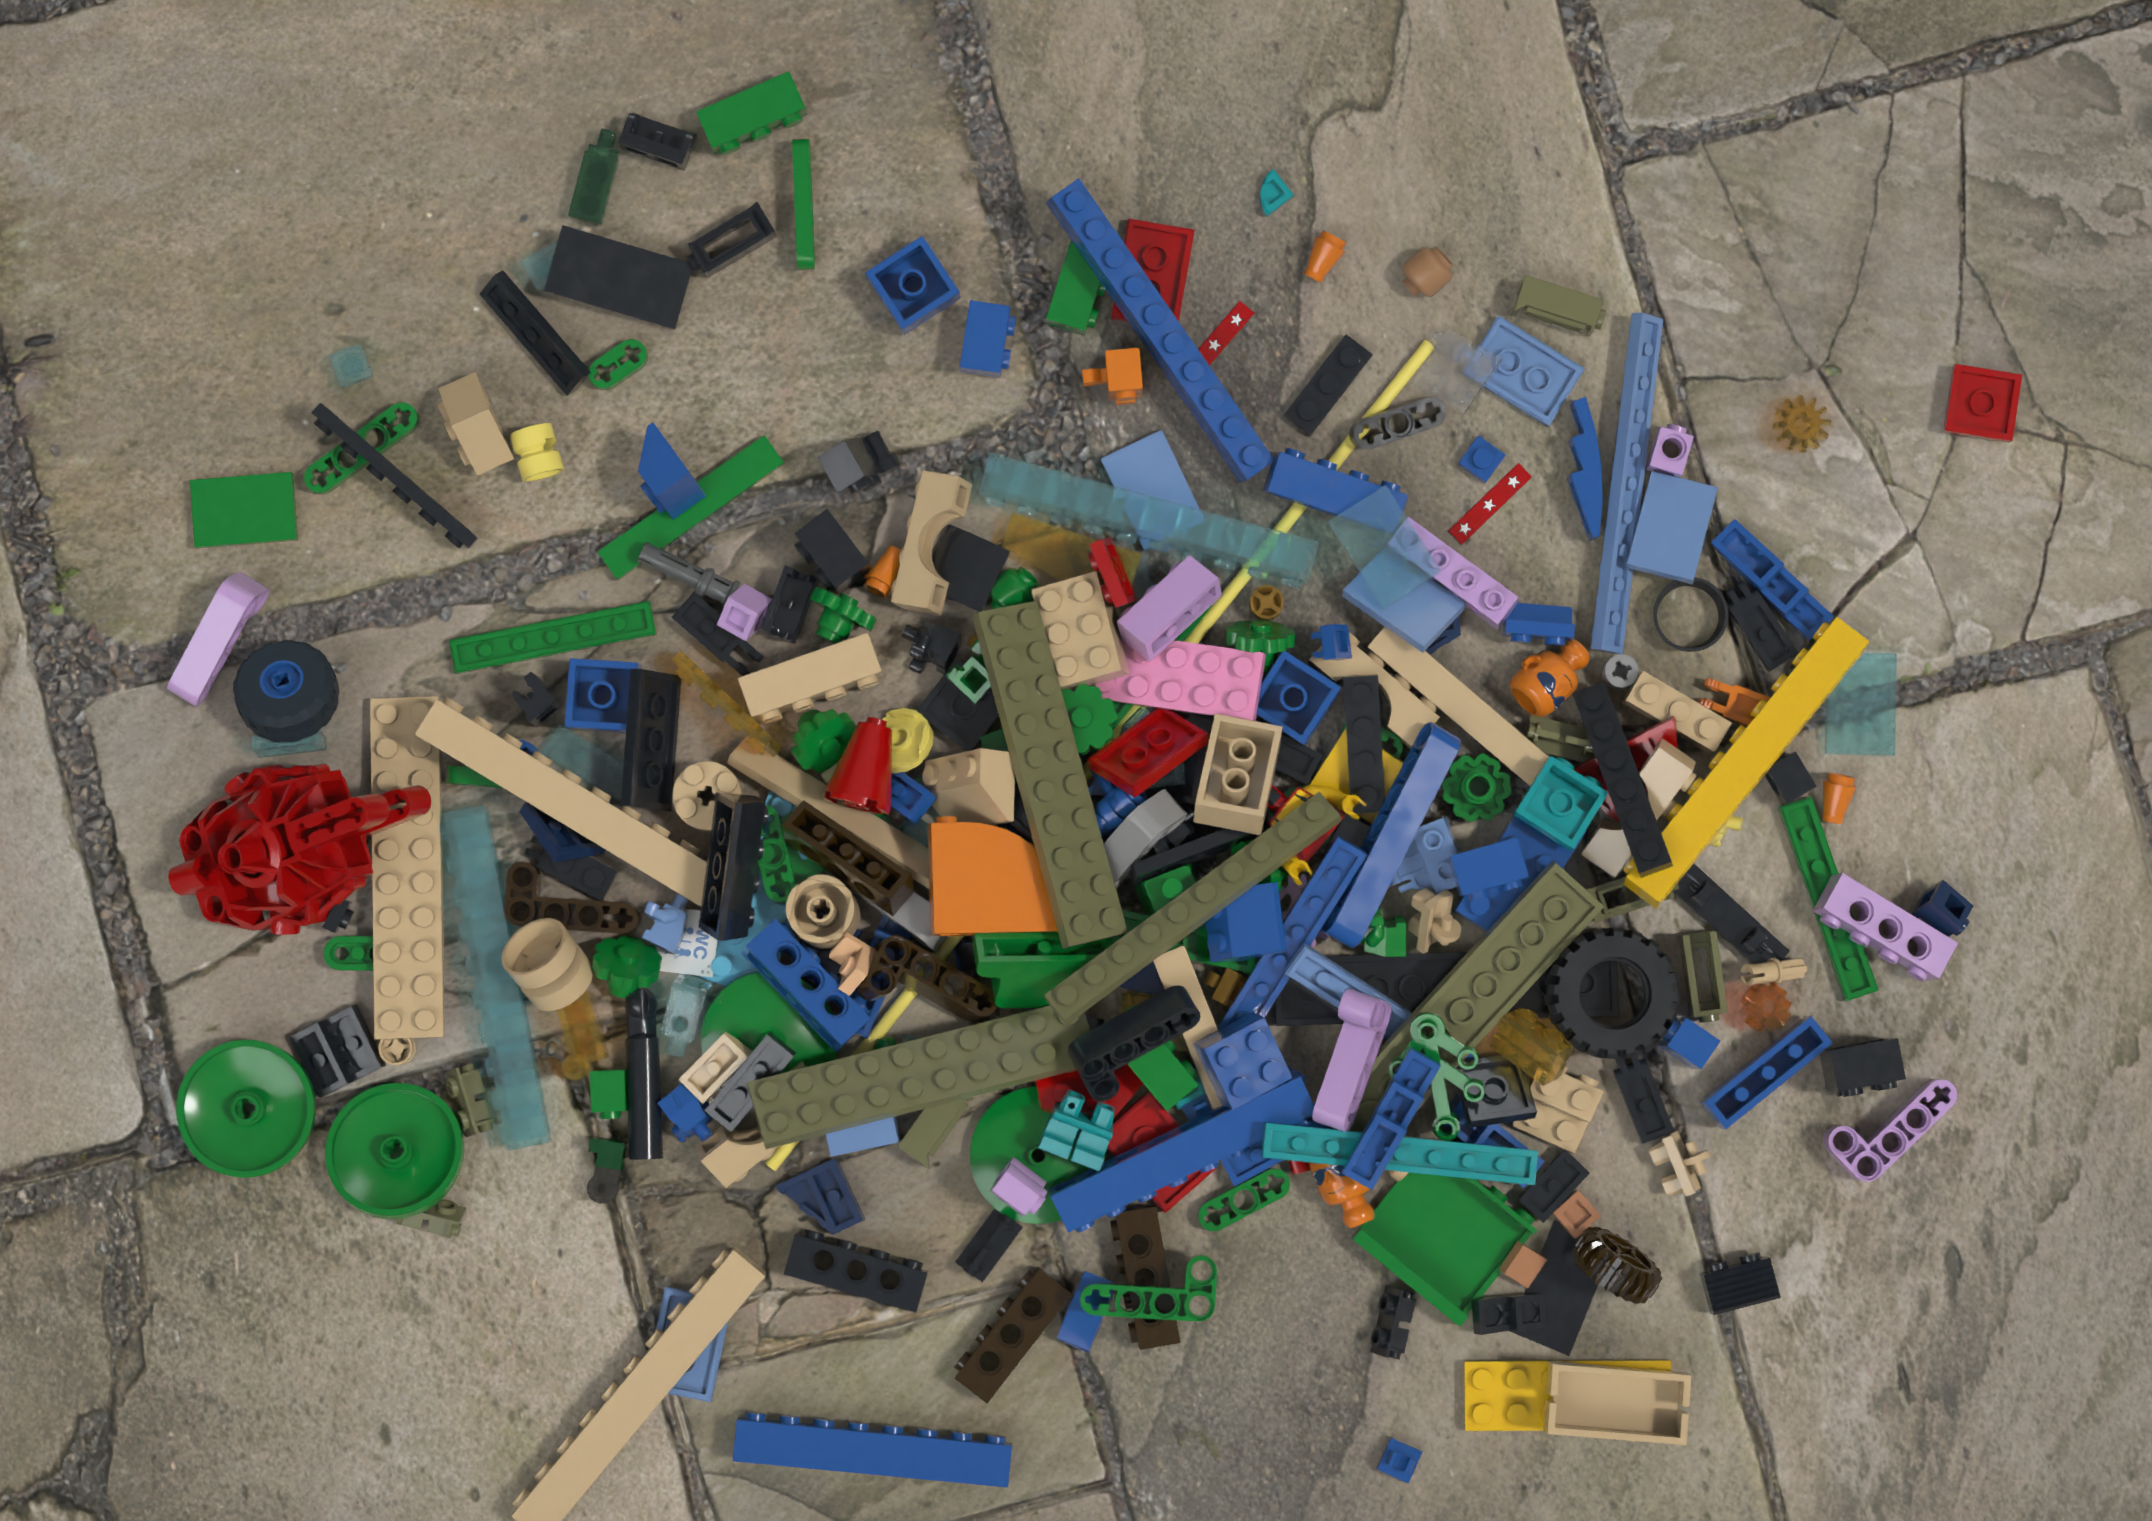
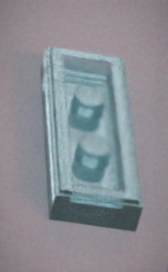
M559 724L542 753L621 802L624 764Z

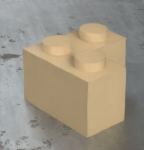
M476 372L438 388L442 398V402L437 404L445 420L444 425L451 440L458 439L461 446L457 447V450L465 466L471 464L476 475H480L514 459L508 440L494 414L489 397Z

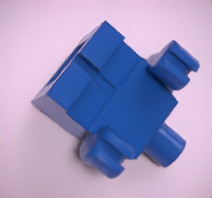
M682 1083L657 1103L667 1117L675 1124L672 1127V1133L681 1143L686 1141V1137L690 1138L695 1134L702 1142L712 1136L713 1133L707 1124L712 1121L713 1117L705 1111L709 1103L706 1101L702 1104Z

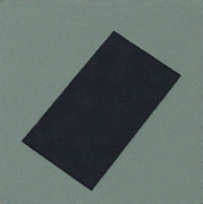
M1554 1220L1540 1254L1547 1261L1524 1293H1544L1547 1328L1510 1332L1570 1356L1598 1284H1595L1592 1278L1586 1276L1585 1272L1579 1269L1573 1259L1571 1251L1575 1247V1242L1579 1236L1574 1239L1558 1221Z

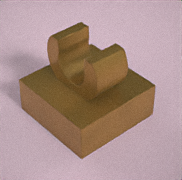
M1227 968L1223 977L1209 971L1203 983L1216 989L1212 999L1230 1007L1247 978Z

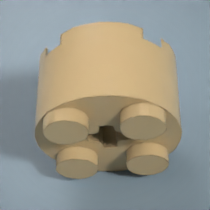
M704 761L688 766L678 776L674 784L672 797L675 810L685 823L695 829L711 832L715 801H710L708 806H704L705 802L700 798L701 792H707L708 788H712V793L715 795L716 792L744 795L739 779L727 767L716 762Z
M813 875L799 885L797 884L790 892L786 903V916L793 931L805 943L819 949H832L845 934L854 935L860 920V908L856 897L840 880L829 875ZM826 905L830 912L821 919L816 914L817 910H823Z

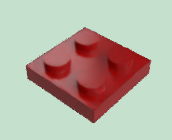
M1954 364L1943 432L2007 443L2012 442L2023 374Z
M1112 537L1100 539L1089 544L1091 552L1088 553V558L1094 571L1100 570L1105 582L1101 585V589L1108 604L1113 602L1115 608L1137 601L1138 599Z

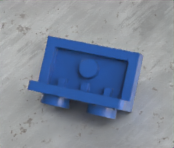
M1518 603L1503 622L1502 636L1511 637L1510 642L1531 643V639H1544L1545 645L1565 646V641L1574 638L1573 610L1571 607Z

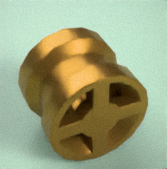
M1272 585L1258 587L1253 591L1249 600L1251 613L1261 621L1275 619L1284 606L1282 593Z

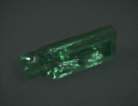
M601 128L597 145L589 144L588 150H585L568 212L569 218L602 226L619 163L620 152L613 150L616 139L614 131Z

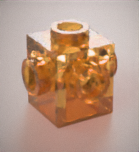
M1770 982L1768 986L1764 983L1757 984L1756 987L1750 986L1741 998L1740 1002L1743 1006L1739 1013L1746 1017L1744 1022L1757 1032L1761 1033L1763 1029L1765 1031H1774L1776 1027L1781 1029L1790 1018L1792 1013L1788 1009L1792 1002L1785 998L1788 993L1773 982ZM1766 1001H1771L1774 1004L1771 1014H1766L1763 1011V1004Z

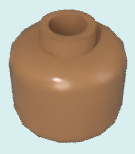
M1436 246L1433 249L1422 247L1404 263L1403 272L1406 278L1403 280V283L1415 296L1421 292L1427 297H1432L1452 279L1450 269L1453 267V264Z

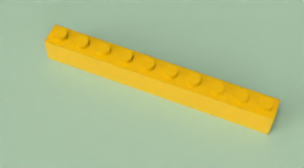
M1838 617L1830 625L1824 622L1813 636V639L1817 642L1810 650L1804 647L1792 662L1795 669L1791 674L1787 676L1783 673L1771 688L1775 693L1770 700L1766 702L1762 699L1750 714L1754 719L1749 726L1745 728L1741 725L1729 740L1733 744L1726 754L1720 751L1708 766L1712 770L1705 780L1698 777L1687 792L1691 796L1684 806L1677 803L1666 817V820L1670 823L1661 834L1673 867L1640 878L1634 859L1624 869V872L1628 874L1624 885L1653 908L1657 909L1865 652L1870 641Z

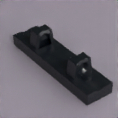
M1213 826L1214 833L1170 850L1163 837L1150 850L1152 856L1133 863L1129 874L1135 886L1177 868L1232 849L1236 844L1256 839L1260 835Z
M1695 864L1689 868L1678 882L1680 889L1674 890L1675 895L1751 964L1765 963L1770 958H1776L1780 961L1790 952L1788 948ZM1754 929L1753 934L1747 940L1742 942L1746 938V936Z

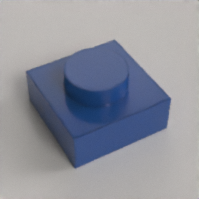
M1478 435L1458 465L1485 484L1506 455Z

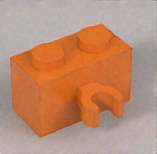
M1139 348L1105 351V368L1082 370L1083 386L1107 384L1108 401L1115 400V404L1119 406L1135 404L1137 398H1142L1143 392Z

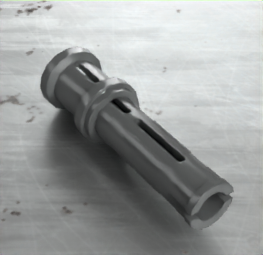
M647 541L637 559L638 562L695 588L694 592L698 596L706 595L723 603V608L728 597L738 589L741 583L737 580L732 582L715 574V569L711 567H706L704 570Z

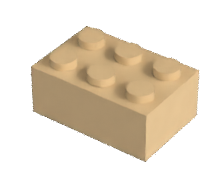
M1094 571L1031 590L1033 599L1037 601L1061 691L1063 689L1074 691L1080 684L1091 686L1130 675L1112 603L1108 604L1104 597L1101 585L1105 582L1099 572Z
M1215 713L1196 797L1193 822L1261 835L1279 754L1283 726Z

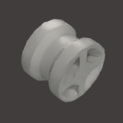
M1625 654L1614 655L1602 667L1603 681H1605L1607 686L1616 690L1625 689L1632 685L1639 673L1636 661Z

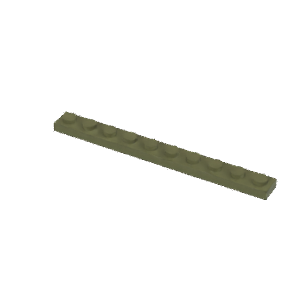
M1319 791L1044 995L1045 1000L1065 1025L1069 1024L1342 821L1340 814Z

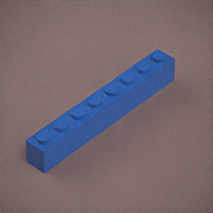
M1298 1071L1290 1072L1293 1077L1292 1079L1234 1110L1224 1105L1219 1106L1103 1162L1100 1171L1090 1168L1049 1188L1050 1197L1068 1233L1076 1230V1232L1085 1231L1095 1224L1094 1220L1104 1215H1107L1108 1218L1114 1217L1122 1213L1126 1209L1125 1205L1133 1201L1145 1202L1157 1195L1156 1190L1167 1185L1170 1188L1179 1186L1188 1180V1175L1198 1170L1201 1173L1210 1171L1219 1165V1160L1229 1155L1235 1158L1247 1153L1250 1150V1145L1263 1139L1264 1122L1304 1126L1312 1121L1314 1104Z
M745 1412V1417H738L736 1420L733 1461L1006 1488H1008L1012 1443L1006 1442L1005 1436L985 1435V1440L971 1439L972 1433L951 1431V1437L937 1436V1430L928 1428H917L916 1434L904 1433L903 1427L896 1425H882V1430L868 1429L869 1423L853 1421L848 1422V1427L834 1426L835 1420L814 1418V1423L810 1424L800 1423V1417L792 1415H780L778 1421L765 1419L766 1414L760 1412Z

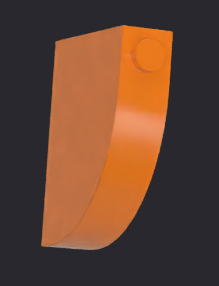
M954 816L936 817V823H930L927 826L930 936H974L975 933L1058 932L1036 849L1032 844L1006 829L983 823L957 822V817Z

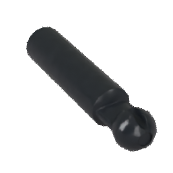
M638 988L629 993L624 1002L627 1014L625 1048L629 1160L663 1158L662 1110L657 1104L661 1100L659 1038L656 1031L658 1003L654 993L647 988Z

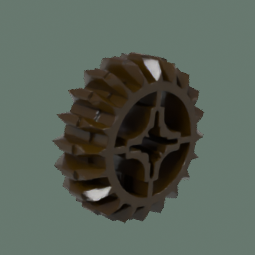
M1588 1227L1575 1242V1247L1571 1251L1574 1261L1579 1269L1585 1272L1586 1276L1592 1278L1595 1284L1602 1286L1605 1291L1608 1290L1616 1297H1621L1625 1301H1631L1635 1304L1646 1303L1659 1288V1283L1662 1280L1659 1268L1656 1267L1655 1262L1648 1258L1647 1254L1641 1252L1638 1247L1632 1245L1628 1240L1621 1238L1618 1234H1613L1608 1229Z

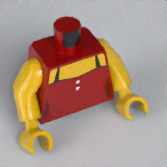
M1310 784L1303 788L1297 787L1288 798L1272 785L1267 807L1275 815L1266 826L1268 828L1272 827L1319 791L1340 814L1341 820L1346 816L1345 813L1355 820L1359 819L1360 817L1352 812L1353 807L1357 804H1362L1366 807V803L1357 795H1347L1332 787ZM1338 824L1282 865L1298 886L1302 885V882L1297 877L1300 872L1307 871L1310 876L1313 875L1307 862Z

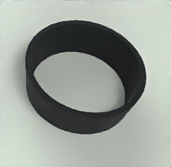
M1694 577L1693 584L1675 580L1668 584L1656 599L1653 612L1655 627L1660 637L1670 646L1687 652L1701 651L1715 644L1723 635L1728 623V606L1720 590L1707 580ZM1683 586L1697 587L1705 591L1713 599L1718 610V623L1713 635L1704 643L1693 647H1682L1669 641L1662 633L1657 620L1658 607L1662 599L1670 591Z

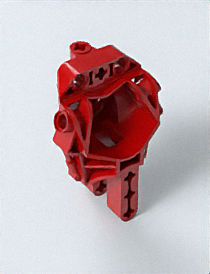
M325 763L318 765H293L291 768H284L281 764L255 768L250 774L249 772H244L231 779L224 787L227 795L210 802L182 830L179 842L185 862L170 869L168 874L169 884L178 895H196L201 912L208 921L251 931L270 929V933L278 935L298 934L301 932V926L325 922L330 910L336 904H341L356 889L365 886L366 877L374 873L366 838L425 815L431 808V796L425 787L416 785L394 789L384 794L373 793L351 797L346 779L342 776L341 770L330 771L329 766ZM231 800L233 803L228 806L226 801ZM406 803V805L403 806V808L389 810L390 807L400 806ZM263 839L265 840V842H266V844H267V847H268V850H269V857H268L267 848H266L265 843L263 842ZM262 872L263 874L258 877L257 873ZM262 910H270L269 919L264 920Z

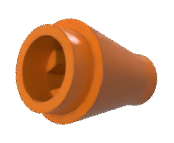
M1322 230L1320 236L1315 237L1307 268L1303 274L1322 283L1327 273L1345 253L1343 249L1347 242Z
M891 545L887 547L884 554L864 576L866 579L863 585L865 589L878 597L888 598L893 581L897 578L899 571L900 549Z
M1828 772L1827 780H1823V821L1835 824L1843 823V818L1857 788L1854 786L1855 777Z

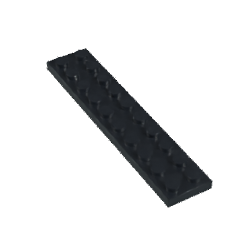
M1467 952L1406 954L1404 957H1384L1381 955L1325 957L1412 1013ZM1604 961L1595 965L1586 973L1582 980L1580 1000L1585 1012L1590 1017L1619 1016L1617 961ZM1552 966L1541 975L1501 1020L1549 1018L1548 1015L1550 1013L1548 1005H1545L1544 995H1546L1547 985H1545L1546 976L1550 973ZM1291 977L1275 1000L1276 1026L1343 1024L1344 1021L1338 1017L1339 1008Z

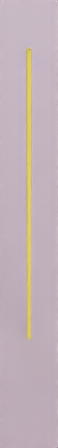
M1424 340L1362 418L1387 409L1435 349L1430 342ZM1365 425L1363 426V432L1359 434L1360 439H1363L1370 430ZM1349 434L1328 459L1329 462L1337 464L1336 471L1356 447L1351 442ZM1295 502L1223 590L1222 596L1212 605L1184 642L1198 644L1307 509V506ZM1133 705L1114 728V737L1110 742L1131 728L1146 710L1147 706ZM1086 761L1083 765L1086 782H1088L1093 775ZM948 936L936 953L933 952L932 955L945 961L964 936ZM921 967L917 975L923 978L924 970ZM905 987L873 1027L869 1037L861 1042L851 1056L872 1051L875 1042L884 1037L918 993ZM800 1141L777 1147L765 1164L776 1172Z

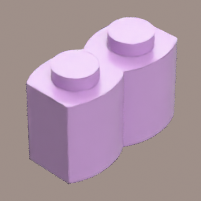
M1012 1157L1000 1172L990 1192L1023 1217L1027 1212L1034 1215L1046 1199L1044 1197L1048 1193L1044 1189L1046 1181L1015 1157Z

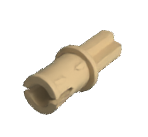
M1770 958L1765 963L1744 964L1741 972H1750L1751 975H1743L1741 979L1746 986L1762 983L1779 985L1783 980L1803 978L1805 972H1807V966L1801 958L1780 961L1776 958Z

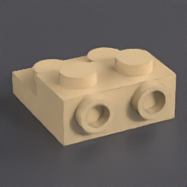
M1551 1060L1548 1061L1547 1065L1538 1063L1529 1083L1537 1110L1535 1119L1514 1121L1511 1126L1575 1154L1604 1091L1597 1088L1599 1081L1580 1074L1579 1078L1575 1079L1566 1075L1565 1073L1568 1068Z

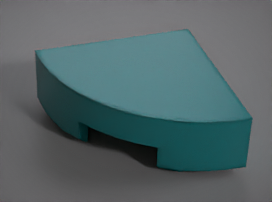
M1274 169L1267 174L1260 190V204L1266 217L1270 216L1294 197V194Z

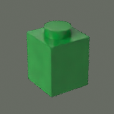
M626 1070L590 1071L591 1113L600 1112V1119L621 1118L620 1111H628Z

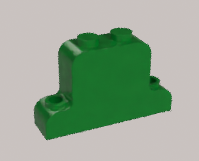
M1058 932L975 933L972 944L977 973L982 977L991 978L996 1006L1000 1008H1042L1050 1006L1044 997L1047 992L1110 947L1112 941L1111 938H1106L1063 949Z

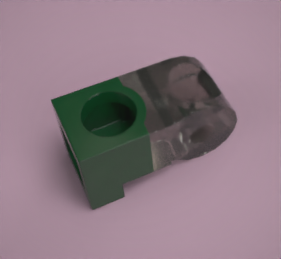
M596 1136L590 1138L588 1152L597 1153L594 1176L587 1184V1193L594 1202L599 1204L607 1203L617 1196L628 1142Z

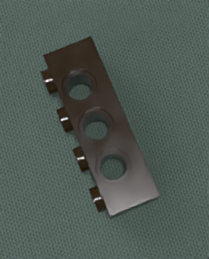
M803 800L782 824L787 844L891 916H894L914 893L911 873Z
M1156 1205L1125 1210L1116 1215V1220L1110 1221L1113 1241L1120 1240L1122 1254L1116 1255L1119 1275L1126 1274L1128 1284L1137 1285L1134 1281L1136 1272L1142 1268H1147L1154 1273V1281L1150 1286L1171 1287ZM1141 1234L1148 1239V1247L1143 1253H1133L1129 1249L1128 1242L1133 1235ZM1132 1291L1123 1294L1125 1309H1136L1140 1303L1138 1294ZM1160 1294L1155 1299V1304L1160 1307V1312L1162 1313L1169 1312L1174 1307L1173 1298L1170 1294ZM1134 1318L1135 1322L1128 1323L1131 1343L1138 1342L1140 1350L1180 1343L1177 1320L1156 1319L1154 1321H1146L1143 1318Z
M1040 1267L1035 1273L1030 1269L1017 1285L1022 1289L1017 1297L1013 1300L1008 1296L996 1312L1001 1316L993 1327L987 1324L975 1339L979 1346L971 1355L966 1351L954 1366L959 1371L955 1375V1379L987 1404L1072 1295L1069 1289ZM1029 1296L1037 1297L1042 1303L1041 1311L1036 1315L1026 1314L1022 1309V1302L1025 1298ZM1010 1323L1017 1325L1021 1331L1020 1338L1015 1342L1005 1341L1001 1336V1329L1004 1325ZM993 1351L999 1356L1000 1363L995 1369L988 1370L980 1364V1356L984 1352Z

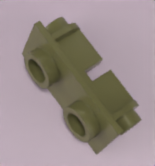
M1530 716L1526 737L1543 752L1578 762H1584L1591 758L1594 751L1585 728L1543 717Z
M473 1063L460 1067L462 1074H460L459 1067L446 1072L448 1078L445 1080L447 1092L451 1098H454L458 1109L455 1114L461 1130L465 1132L466 1137L478 1134L477 1127H479L480 1133L493 1129L492 1122L495 1121L488 1099L475 1102L474 1095L485 1092L479 1069H475Z
M441 1200L430 1209L418 1215L393 1220H396L398 1225L421 1230L424 1219L429 1220L427 1232L451 1238L452 1235L458 1237L462 1225L460 1221L466 1212V1207L458 1206L450 1200Z

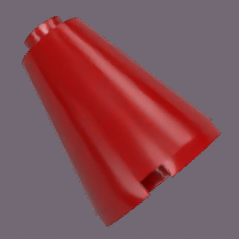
M867 717L866 722H858L824 790V800L837 804L839 799L843 800V804H846L848 808L875 814H883V812L887 815L890 814L892 729L886 727L887 721Z

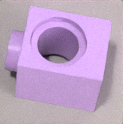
M1667 424L1666 428L1661 426L1656 432L1645 470L1680 478L1683 475L1694 436L1686 434L1687 429L1678 425ZM1667 441L1675 443L1679 449L1678 457H1667L1662 451L1663 443Z
M744 583L728 597L717 625L747 641L762 627L772 598Z

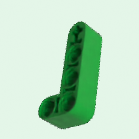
M1198 1254L1192 1256L1185 1266L1184 1288L1090 1283L1081 1291L1080 1304L1085 1312L1094 1316L1205 1321L1212 1316L1215 1310L1217 1267L1214 1261L1207 1255ZM1197 1261H1206L1210 1265V1275L1204 1280H1198L1192 1276L1191 1269ZM1095 1289L1099 1290V1294L1102 1297H1110L1109 1290H1117L1114 1297L1116 1310H1108L1110 1302H1100L1098 1308L1094 1309L1091 1306V1302L1085 1301V1297L1092 1295V1291ZM1129 1291L1135 1292L1140 1298L1138 1307L1131 1311L1123 1309L1120 1305L1121 1296ZM1164 1293L1170 1294L1174 1298V1307L1166 1313L1159 1312L1154 1304L1157 1296ZM1201 1295L1208 1299L1209 1307L1205 1313L1197 1315L1190 1311L1189 1304L1193 1297Z

